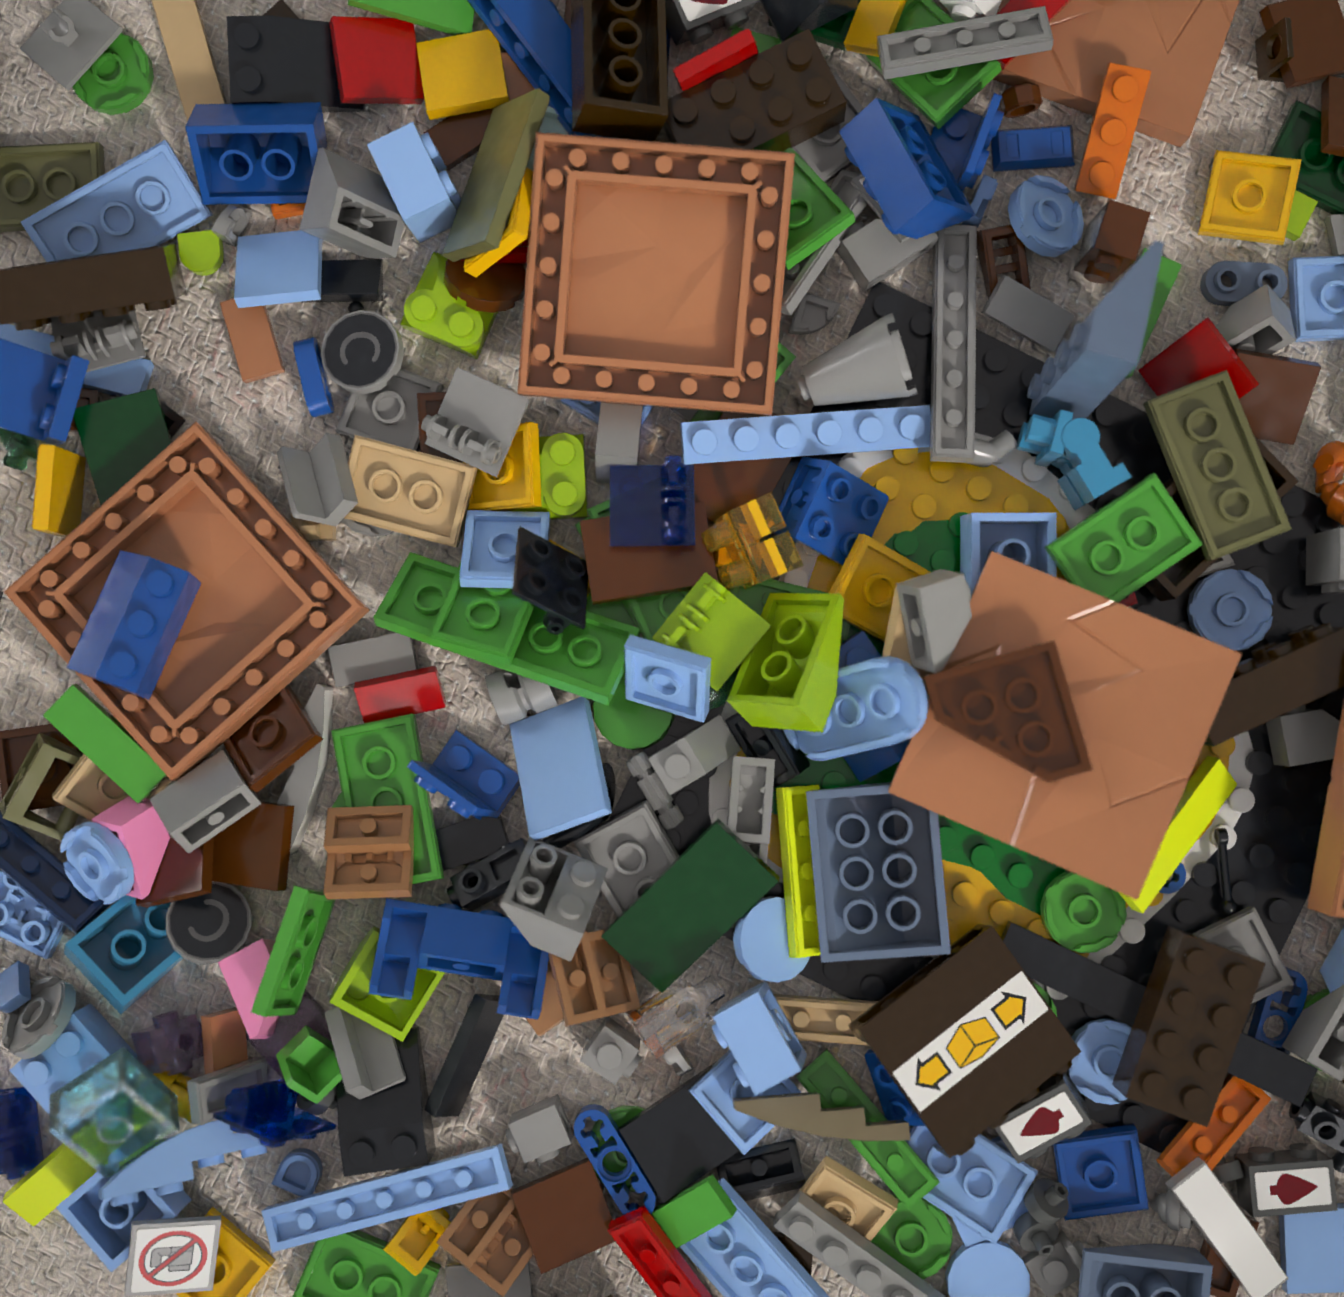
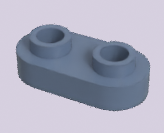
M1220 261L1205 271L1200 281V289L1204 298L1210 303L1231 306L1263 286V277L1268 278L1272 282V290L1280 299L1286 293L1288 282L1284 271L1271 263ZM1221 275H1226L1230 278L1231 287H1226L1221 283Z

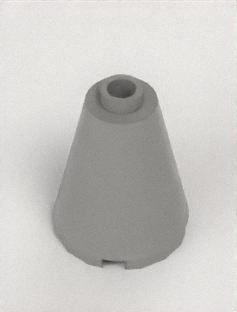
M893 313L881 317L802 366L804 375L798 376L797 381L804 401L812 399L815 406L902 398L918 394L915 384L908 387L906 381L913 378L899 330L890 332L888 324L895 322Z

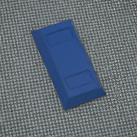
M1072 125L998 130L995 137H992L991 140L993 172L1075 166Z

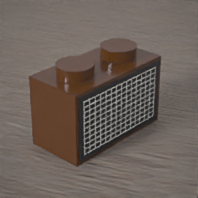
M1110 199L1087 225L1073 270L1083 273V277L1088 281L1098 284L1112 283L1135 262L1151 212Z

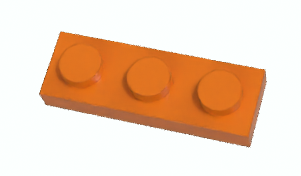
M1108 62L1076 179L1075 191L1116 199L1152 71Z
M1229 1073L1224 1080L1208 1127L1188 1121L1156 1161L1172 1177L1196 1157H1200L1212 1171L1270 1102L1271 1098L1261 1088Z

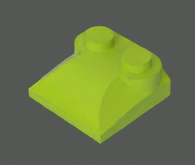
M433 252L415 291L405 301L404 316L400 325L406 330L478 359L498 312L476 311L467 307V301L462 300L460 297H457V300L453 298L444 284L447 258Z
M557 433L552 436L539 437L542 507L506 511L550 512V520L587 518L588 500L584 434Z
M373 926L363 938L340 975L330 996L329 1003L403 1042L445 972L418 968L412 1000L369 994V984L380 929Z

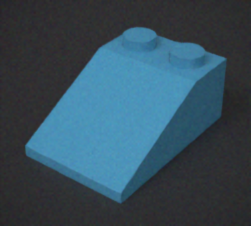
M125 895L65 944L64 954L120 1014L149 991L183 959L173 950L166 934V914L171 902L145 908L135 905L136 898Z

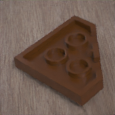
M1055 640L923 677L935 720L1042 780L1051 782L1093 770Z

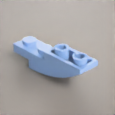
M227 1117L177 1133L152 1146L115 1173L98 1191L99 1200L111 1199V1207L139 1201L138 1192L156 1188L157 1196L183 1191V1182L194 1179L192 1161L197 1160L198 1168L225 1163L224 1154L241 1150L242 1158L267 1153L266 1144L278 1142L276 1124L233 1134L231 1117Z

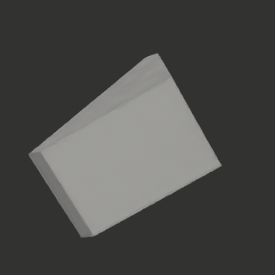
M601 402L595 450L596 482L637 486L643 405Z

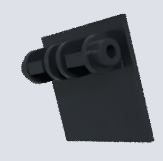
M520 526L517 535L512 595L545 610L546 614L543 617V624L551 634H561L570 624L584 629L586 625L588 588L586 560Z

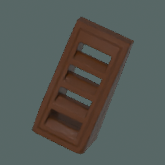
M1011 224L977 231V252L988 299L998 283L997 274L1014 271L1016 279L1013 280L1031 289L1025 245L1017 237ZM1007 238L1009 246L993 249L992 241ZM1011 255L1012 263L995 265L996 257Z

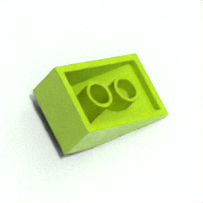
M769 594L760 617L767 621L771 627L742 661L727 702L752 727L823 732L837 694L844 598L841 594Z

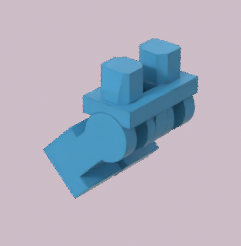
M1060 410L1052 418L1033 414L1029 422L1024 423L1021 427L1016 449L1037 454L1035 465L1047 467L1052 464L1060 469L1063 477L1057 480L1075 511L1131 478L1123 462L1113 468L1098 444L1100 433L1096 424L1086 418L1072 420L1073 413Z

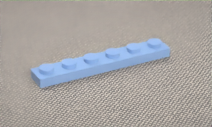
M930 405L681 422L683 465L930 447Z
M500 1143L430 1162L428 1165L411 1167L266 1207L261 1212L271 1252L273 1253L506 1191L513 1186L503 1145Z

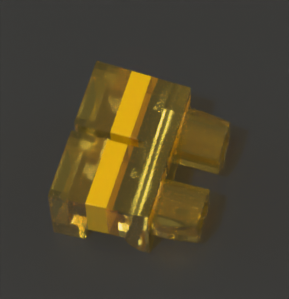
M772 492L727 512L714 520L715 524L701 533L706 548L711 553L724 547L727 548L732 562L718 568V575L726 589L741 586L744 589H748L804 566L789 530L760 543L755 542L787 527Z

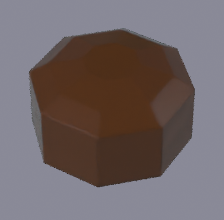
M1022 83L1006 89L1001 94L1000 108L1004 112V116L1008 118L1025 116L1038 110L1043 102L1039 86L1031 83Z

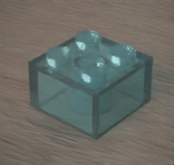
M122 1047L50 1095L49 1131L107 1179L139 1156L180 1131L177 1095Z

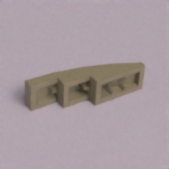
M817 1092L732 1098L733 1108L736 1111L776 1126L817 1136L860 1141L911 1140L909 1122L903 1119L865 1122L864 1108L859 1105L821 1108L820 1094Z

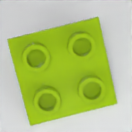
M705 572L652 638L658 643L711 658L710 686L718 692L769 630L771 625Z

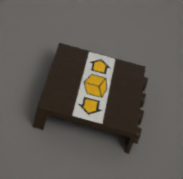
M977 924L950 945L951 954L937 955L848 1025L857 1039L869 1045L936 1140V1143L933 1145L935 1149L949 1158L953 1155L960 1156L969 1151L975 1144L974 1138L985 1129L991 1130L1001 1125L1007 1119V1112L1019 1102L1025 1103L1033 1099L1040 1092V1085L1051 1076L1056 1077L1066 1072L1072 1066L1071 1060L1081 1052L991 925Z

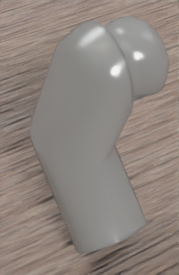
M1006 429L989 442L975 438V459L972 463L967 464L988 467L1017 447V441Z

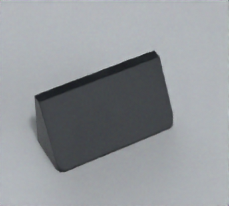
M382 259L322 260L321 300L303 301L302 303L383 301Z
M738 712L725 720L746 757L775 759L773 789L801 774L810 766L809 760L801 749L796 750L789 743L783 729L752 727Z
M795 1138L751 1148L745 1155L738 1151L717 1166L719 1180L724 1178L744 1201L800 1189L805 1183Z

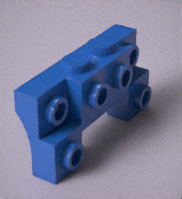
M386 898L369 984V994L412 1000L417 969H427L501 981L496 1013L538 1020L542 1008L549 955L548 952L531 946L511 919L504 917L500 912L483 910L477 913L464 911L461 907L449 903L433 906Z

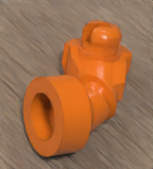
M1332 441L1320 448L1314 461L1313 468L1316 469L1315 493H1321L1320 499L1326 505L1327 516L1344 525V483L1339 484L1343 480L1344 443Z

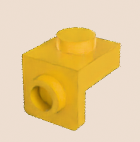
M438 1208L408 1216L383 1250L414 1276H417L438 1249L439 1245L436 1242L450 1225V1215L444 1208Z

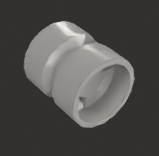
M503 669L485 676L490 698L503 726L526 718L527 711L530 709L539 713L559 705L553 686Z

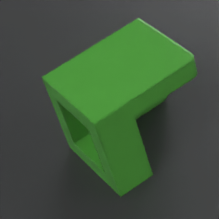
M307 1025L276 1054L286 1085L315 1104H318L342 1080L333 1043Z

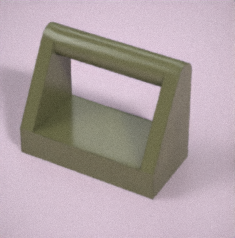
M39 732L0 803L2 818L62 841L64 834L74 827L80 816L78 813L65 806L56 824L27 808L55 757L75 765L83 753Z

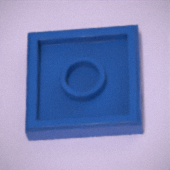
M1134 1124L1083 1131L1075 1138H1065L1052 1145L1057 1182L1064 1184L1068 1190L1069 1210L1066 1216H1064L1065 1220L1149 1209L1138 1131Z

